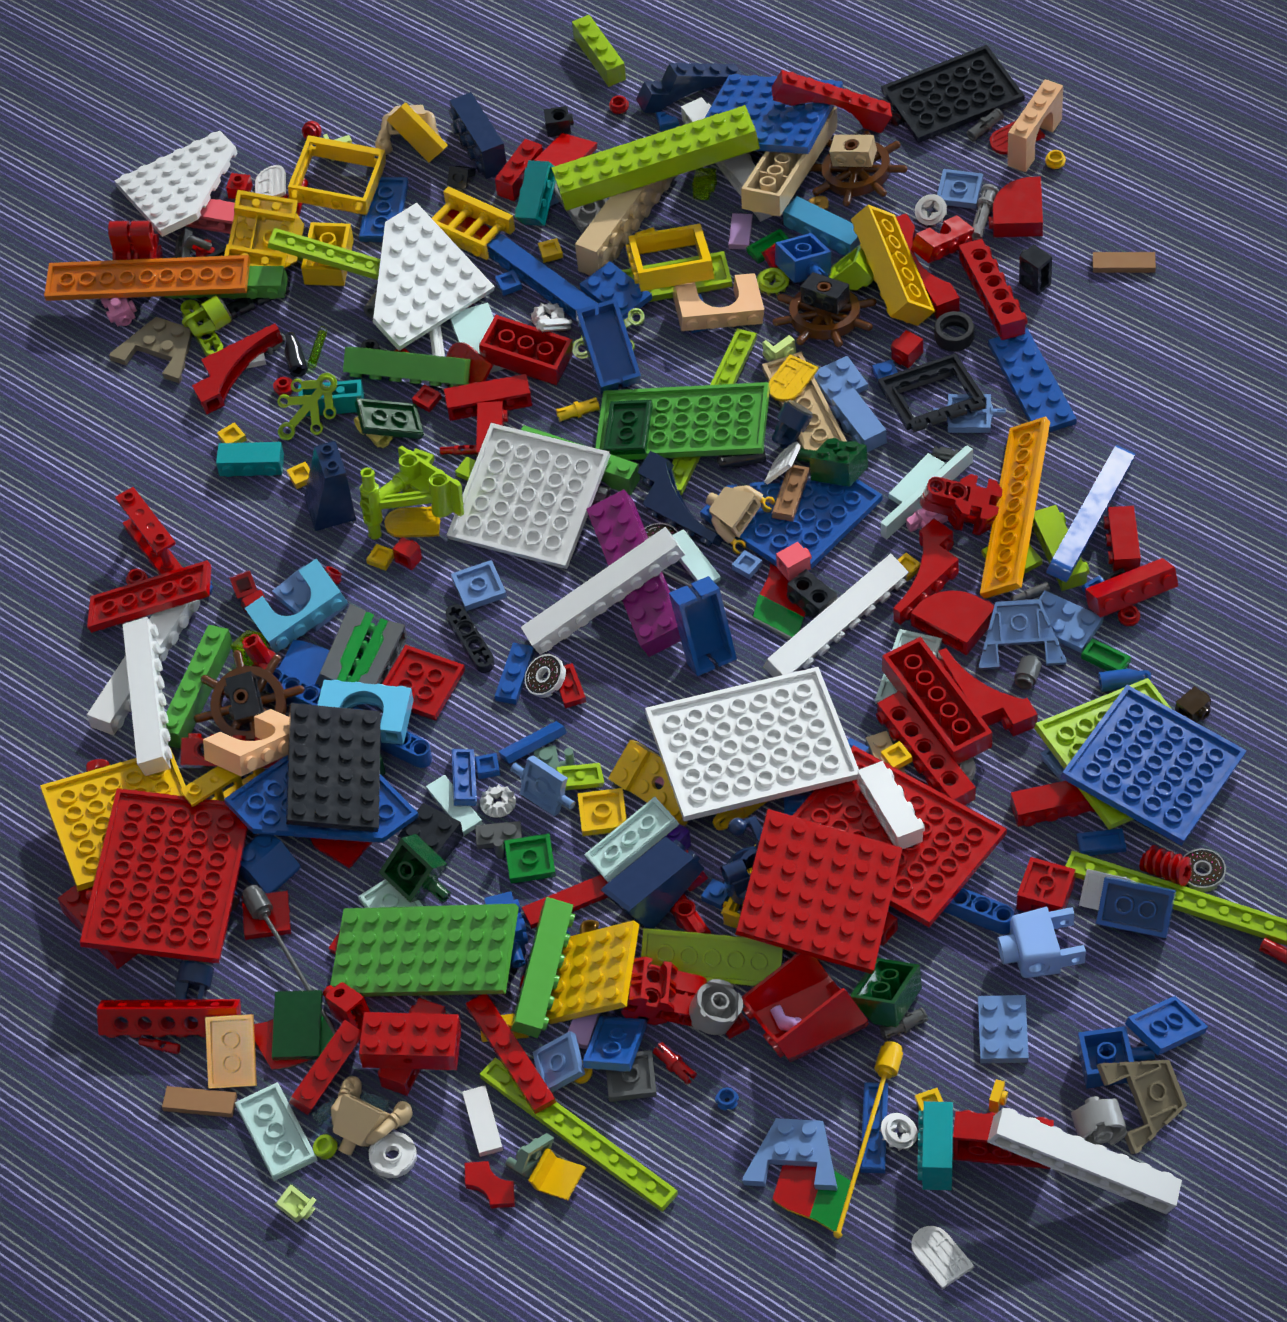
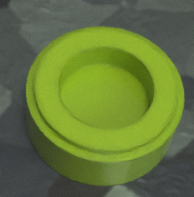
M328 1134L320 1135L313 1144L314 1154L323 1160L331 1158L337 1150V1141Z

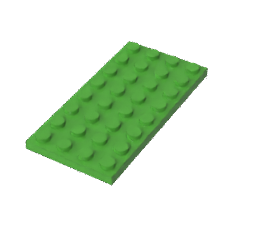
M769 382L603 391L595 448L600 450L604 448L610 401L652 400L653 408L646 454L614 456L626 460L646 459L650 451L664 458L761 454L764 450L770 392Z
M516 904L344 908L330 985L335 987L339 983L344 982L363 997L506 994L519 907Z

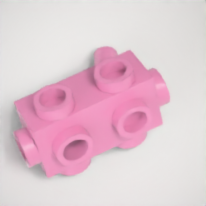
M128 298L101 299L105 309H109L106 314L110 322H115L117 327L120 325L127 326L132 322V319L136 318L134 312L137 309L132 300L129 301Z

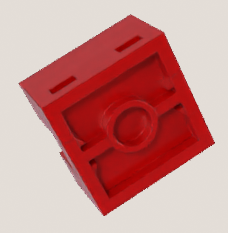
M1030 857L1017 893L1016 909L1024 912L1047 907L1049 912L1066 909L1075 885L1076 869Z

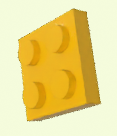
M623 788L578 793L582 836L611 833L627 820Z

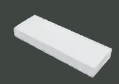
M486 1086L463 1091L479 1156L482 1157L503 1151Z

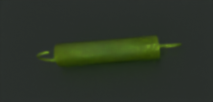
M327 329L326 332L319 330L308 361L309 367H311L309 362L316 365L311 368L317 366L327 335Z

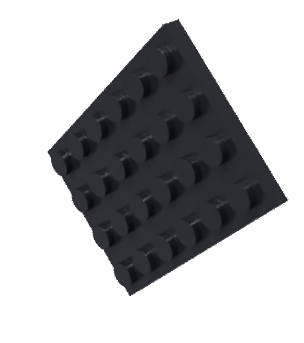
M988 45L881 86V92L895 112L902 116L903 123L917 143L985 117L996 108L1003 110L1025 101V95Z
M297 703L290 704L287 825L378 832L381 711Z

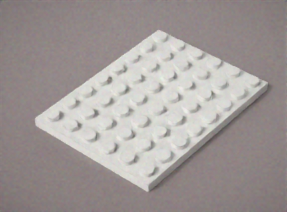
M819 667L645 708L646 717L683 821L857 780L858 766Z

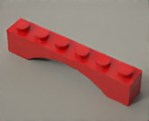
M781 70L771 87L773 101L790 106L812 102L834 105L852 114L861 123L863 128L878 133L883 132L892 117L890 103L884 100L855 93L849 89L839 88L810 77L797 75L794 72Z
M907 213L897 216L896 219L935 310L933 314L936 319L944 313L960 311V297L951 283L935 277L924 269L917 260L915 253L911 250L915 239V226Z

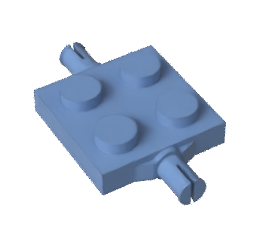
M948 394L947 406L970 398L967 394ZM983 394L986 399L985 409L970 413L967 410V415L953 420L947 417L948 433H991L993 417H1006V408L993 409L991 394Z
M533 755L527 759L525 768H522L517 763L511 766L510 771L521 778L520 794L553 816L560 813L561 805H564L569 810L574 808L576 802L565 795L568 779L566 776Z

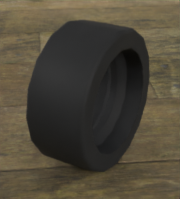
M955 311L939 316L934 327L936 343L947 351L957 352L966 349L974 339L972 319L962 312ZM949 326H960L967 332L959 337H949L944 335L942 330Z

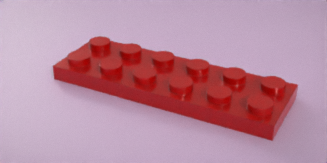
M206 560L90 596L87 628L92 633L209 597L211 564Z

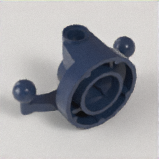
M756 816L745 820L734 818L730 821L728 829L735 836L744 834L746 828L750 826L755 838V846L741 849L733 854L725 865L720 867L727 894L734 902L741 906L743 905L751 874L747 870L753 866L762 831Z

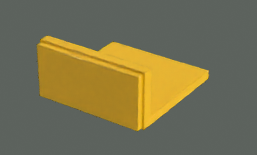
M545 1149L528 1181L537 1191L568 1201L586 1167L557 1158L551 1149Z

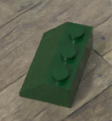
M877 958L873 973H865L850 996L862 1013L874 1024L897 1028L922 989L920 965Z

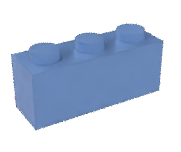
M854 388L831 398L832 407L830 409L835 419L841 422L844 432L849 433L853 441L867 445V452L887 443L885 427Z

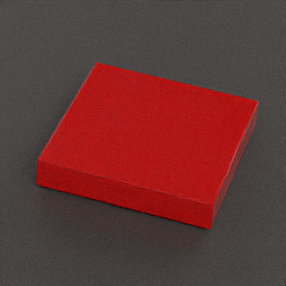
M288 890L265 893L273 906L269 919L279 935L291 934ZM242 901L245 940L274 936L266 921L253 919Z

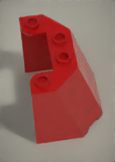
M800 953L795 954L742 996L743 1004L745 1005L742 1008L744 1013L750 1020L756 1019L766 1032L762 1035L765 1040L772 1046L780 1058L785 1056L790 1063L869 1025L867 1018L848 992L836 985L817 958ZM781 1005L786 1016L799 1017L802 1020L790 1030L783 1031L778 1028L770 1010L775 1006Z

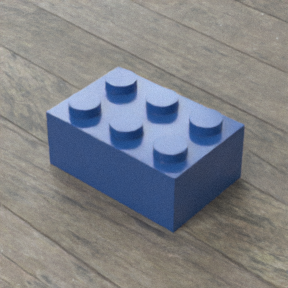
M1106 876L1104 878L1096 924L1166 938L1168 936L1176 890Z

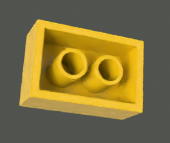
M310 223L308 238L352 251L354 238L351 224ZM303 258L301 271L304 285L345 286L347 271Z

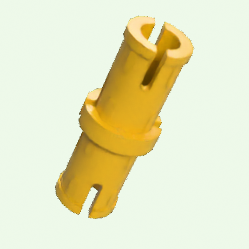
M594 397L582 402L575 401L572 405L556 409V414L559 422L574 417L581 418L584 414L600 410L597 398Z

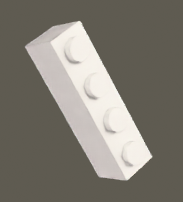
M883 761L857 770V784L893 845L905 849L923 842L924 824L920 818L917 819L912 803L906 801L902 787L895 783L892 770L890 768L887 769Z

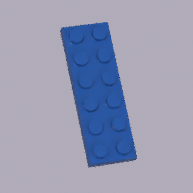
M1025 328V334L1005 340H1001L1000 337L988 340V346L1029 422L1046 416L1050 421L1048 433L1077 423L1076 416L1028 328Z

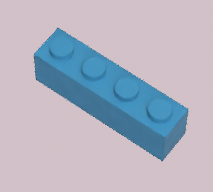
M798 196L783 211V223L787 228L803 235L812 233L825 246L837 251L841 255L846 256L861 244L851 222Z

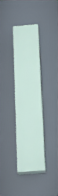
M968 445L965 446L930 478L941 477L954 480L973 463V449ZM928 480L881 521L882 537L887 540L906 523L908 517L922 508L920 498Z

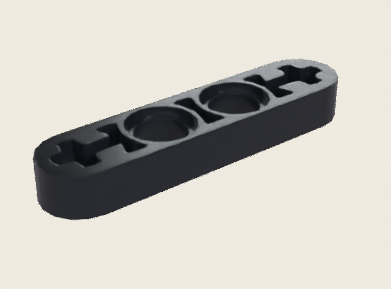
M459 604L450 605L445 612L449 626L476 670L481 673L490 672L495 665L493 654L465 609ZM456 613L459 615L460 621L458 622L457 618L452 614ZM464 627L471 629L467 634L459 632ZM472 643H479L481 645L475 650L469 648ZM482 655L483 659L488 663L484 664L481 662L480 656Z

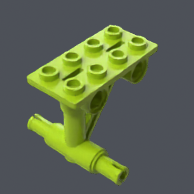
M403 446L398 448L400 471L380 489L379 485L375 482V472L372 468L367 467L360 472L362 478L360 506L363 512L364 523L368 526V537H371L373 540L379 539L382 536L380 527L383 520L382 509L431 503L432 513L436 517H446L452 512L460 517L464 515L461 483Z

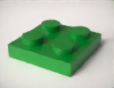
M550 833L504 840L511 884L556 877Z

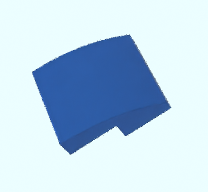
M293 639L278 669L319 687L315 683L330 650L312 643Z

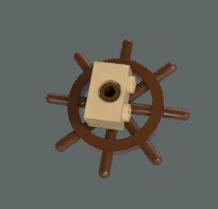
M864 131L862 135H834L833 140H829L827 143L830 153L825 157L822 164H814L809 172H822L825 181L813 189L812 193L814 196H818L830 189L834 193L844 196L842 204L848 207L852 197L866 195L873 191L879 196L885 197L887 191L882 185L887 181L890 173H906L908 168L906 165H891L889 154L900 148L901 143L899 141H894L888 146L883 147L875 142L874 135H871L869 131ZM878 160L881 161V165L873 164ZM832 172H841L835 177L832 175Z

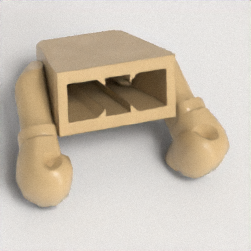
M409 105L439 135L434 114L424 110L423 105ZM395 106L390 113L385 114L382 118L381 130L376 139L375 147L384 149L385 155L393 150L390 141L391 134H400L387 119L400 106Z
M356 1076L347 1077L341 1085L338 1098L331 1107L333 1132L343 1137L338 1150L344 1154L352 1155L356 1144L367 1147L375 1144L387 1136L393 1129L409 1123L413 1115L411 1105L405 1101H400L394 1107L393 1112L389 1114L361 1100L362 1083L360 1079Z

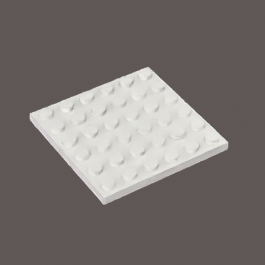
M491 423L462 495L464 515L461 517L457 514L454 515L447 533L448 539L567 569L588 516L586 509L591 507L611 456L610 453Z

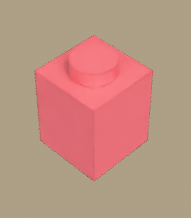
M799 542L776 553L777 568L788 581L794 579L805 569H811V554Z

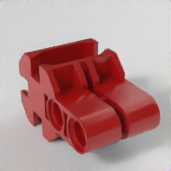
M109 221L108 235L113 250V260L163 258L162 246L158 245L159 235L154 234L151 221H131V226L129 221Z
M974 474L962 478L960 482L941 477H932L928 480L922 493L920 505L927 511L948 516V521L956 530L962 531L964 521L974 524L972 534L981 535L990 530L998 515L999 507L996 505L1002 497L1003 490L998 482L993 479H988L987 488L976 486L978 476Z
M635 958L627 1007L621 1008V1014L625 1018L637 1019L638 1016L647 1017V1024L651 1025L663 1024L668 1021L692 1026L689 1006L699 988L707 983L706 978L678 971V968L672 962L663 961L661 966L651 964L653 958Z

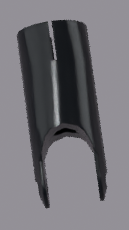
M287 332L285 334L284 354L289 372L294 377H300L308 371L303 350L295 333Z
M765 449L761 454L720 455L717 457V463L721 468H739L767 461Z

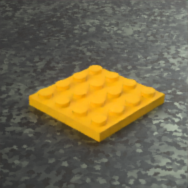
M633 920L570 936L567 947L562 948L561 954L565 955L561 969L557 968L556 975L560 976L557 988L552 989L551 996H554L551 1010L546 1012V1017H549V1024L627 1007L639 924Z

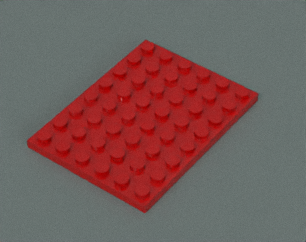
M854 745L851 748L859 770L882 761ZM883 762L887 769L890 768L892 770L895 783L902 787L906 801L912 803L917 819L920 818L925 827L923 842L902 849L889 905L930 928L1006 836L1007 828ZM857 780L814 790L792 815L893 845L860 790Z
M117 788L81 934L80 947L219 964L248 827L229 809L225 801L205 799L192 807L184 796Z

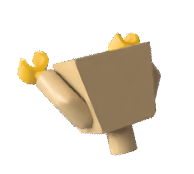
M748 485L734 488L725 487L719 495L710 493L706 498V504L711 506L709 512L712 515L711 522L716 532L728 544L731 543L733 545L732 550L735 554H740L735 548L736 544H741L743 548L746 547L744 541L736 540L735 537L739 538L760 507L765 512L772 510L765 502H769L772 505L775 504L773 497L764 498L762 493Z

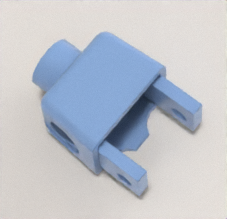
M1047 907L1012 916L1010 920V934L997 937L1002 964L1017 962L1021 976L1032 978L1060 974L1062 967L1085 963L1086 950L1084 945L1060 950L1054 931L1057 928L1074 925L1073 907L1051 912L1048 911Z

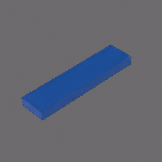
M864 1082L862 1142L880 1083ZM888 1083L884 1084L862 1159L861 1173L885 1174L886 1140H882L883 1135L879 1130L881 1122L887 1116Z

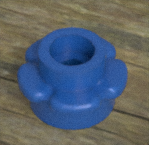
M722 1088L715 1097V1102L718 1103V1107L721 1110H732L738 1105L739 1096L731 1088Z

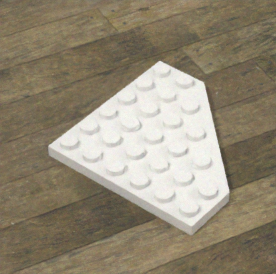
M221 131L213 132L201 140H196L190 145L177 149L165 157H160L148 165H143L114 181L117 188L147 221L152 222L154 229L163 237L199 219L201 216L200 210L208 204L211 199V192L217 189L221 182V175L227 172L231 165L230 160L235 158L237 150Z
M418 203L386 221L384 226L373 323L399 351L493 292L495 288Z

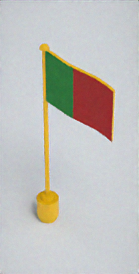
M887 1041L880 1047L874 1069L881 1077V1081L852 1179L849 1180L834 1171L838 1187L837 1191L815 1189L814 1181L817 1167L783 1165L772 1198L773 1201L787 1211L818 1222L831 1230L837 1239L843 1236L841 1233L885 1081L897 1076L903 1057L901 1045L896 1042Z

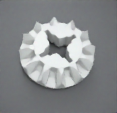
M926 195L917 202L915 216L920 223L926 226H935L936 223L943 222L944 216L947 215V205L944 199L938 195ZM934 205V209L938 212H932L929 216L926 210L931 209Z
M550 301L548 304L544 305L541 303L539 307H534V312L531 313L532 322L535 326L538 325V320L550 319L547 315H544L546 312L551 314V319L564 318L563 308H560L558 303L551 304Z
M499 784L493 788L489 786L486 792H482V797L479 799L482 811L491 817L506 816L512 812L516 805L514 791H511L508 786L501 787ZM499 797H501L502 802L498 801L494 803L493 798L498 799Z
M892 1113L887 1115L881 1122L879 1131L883 1135L882 1140H886L889 1143V1147H896L898 1151L901 1149L908 1150L916 1142L918 1137L916 1125L906 1115ZM896 1127L898 1128L900 1133H903L900 1136V1138L898 1137L897 1133L893 1132L896 1129Z

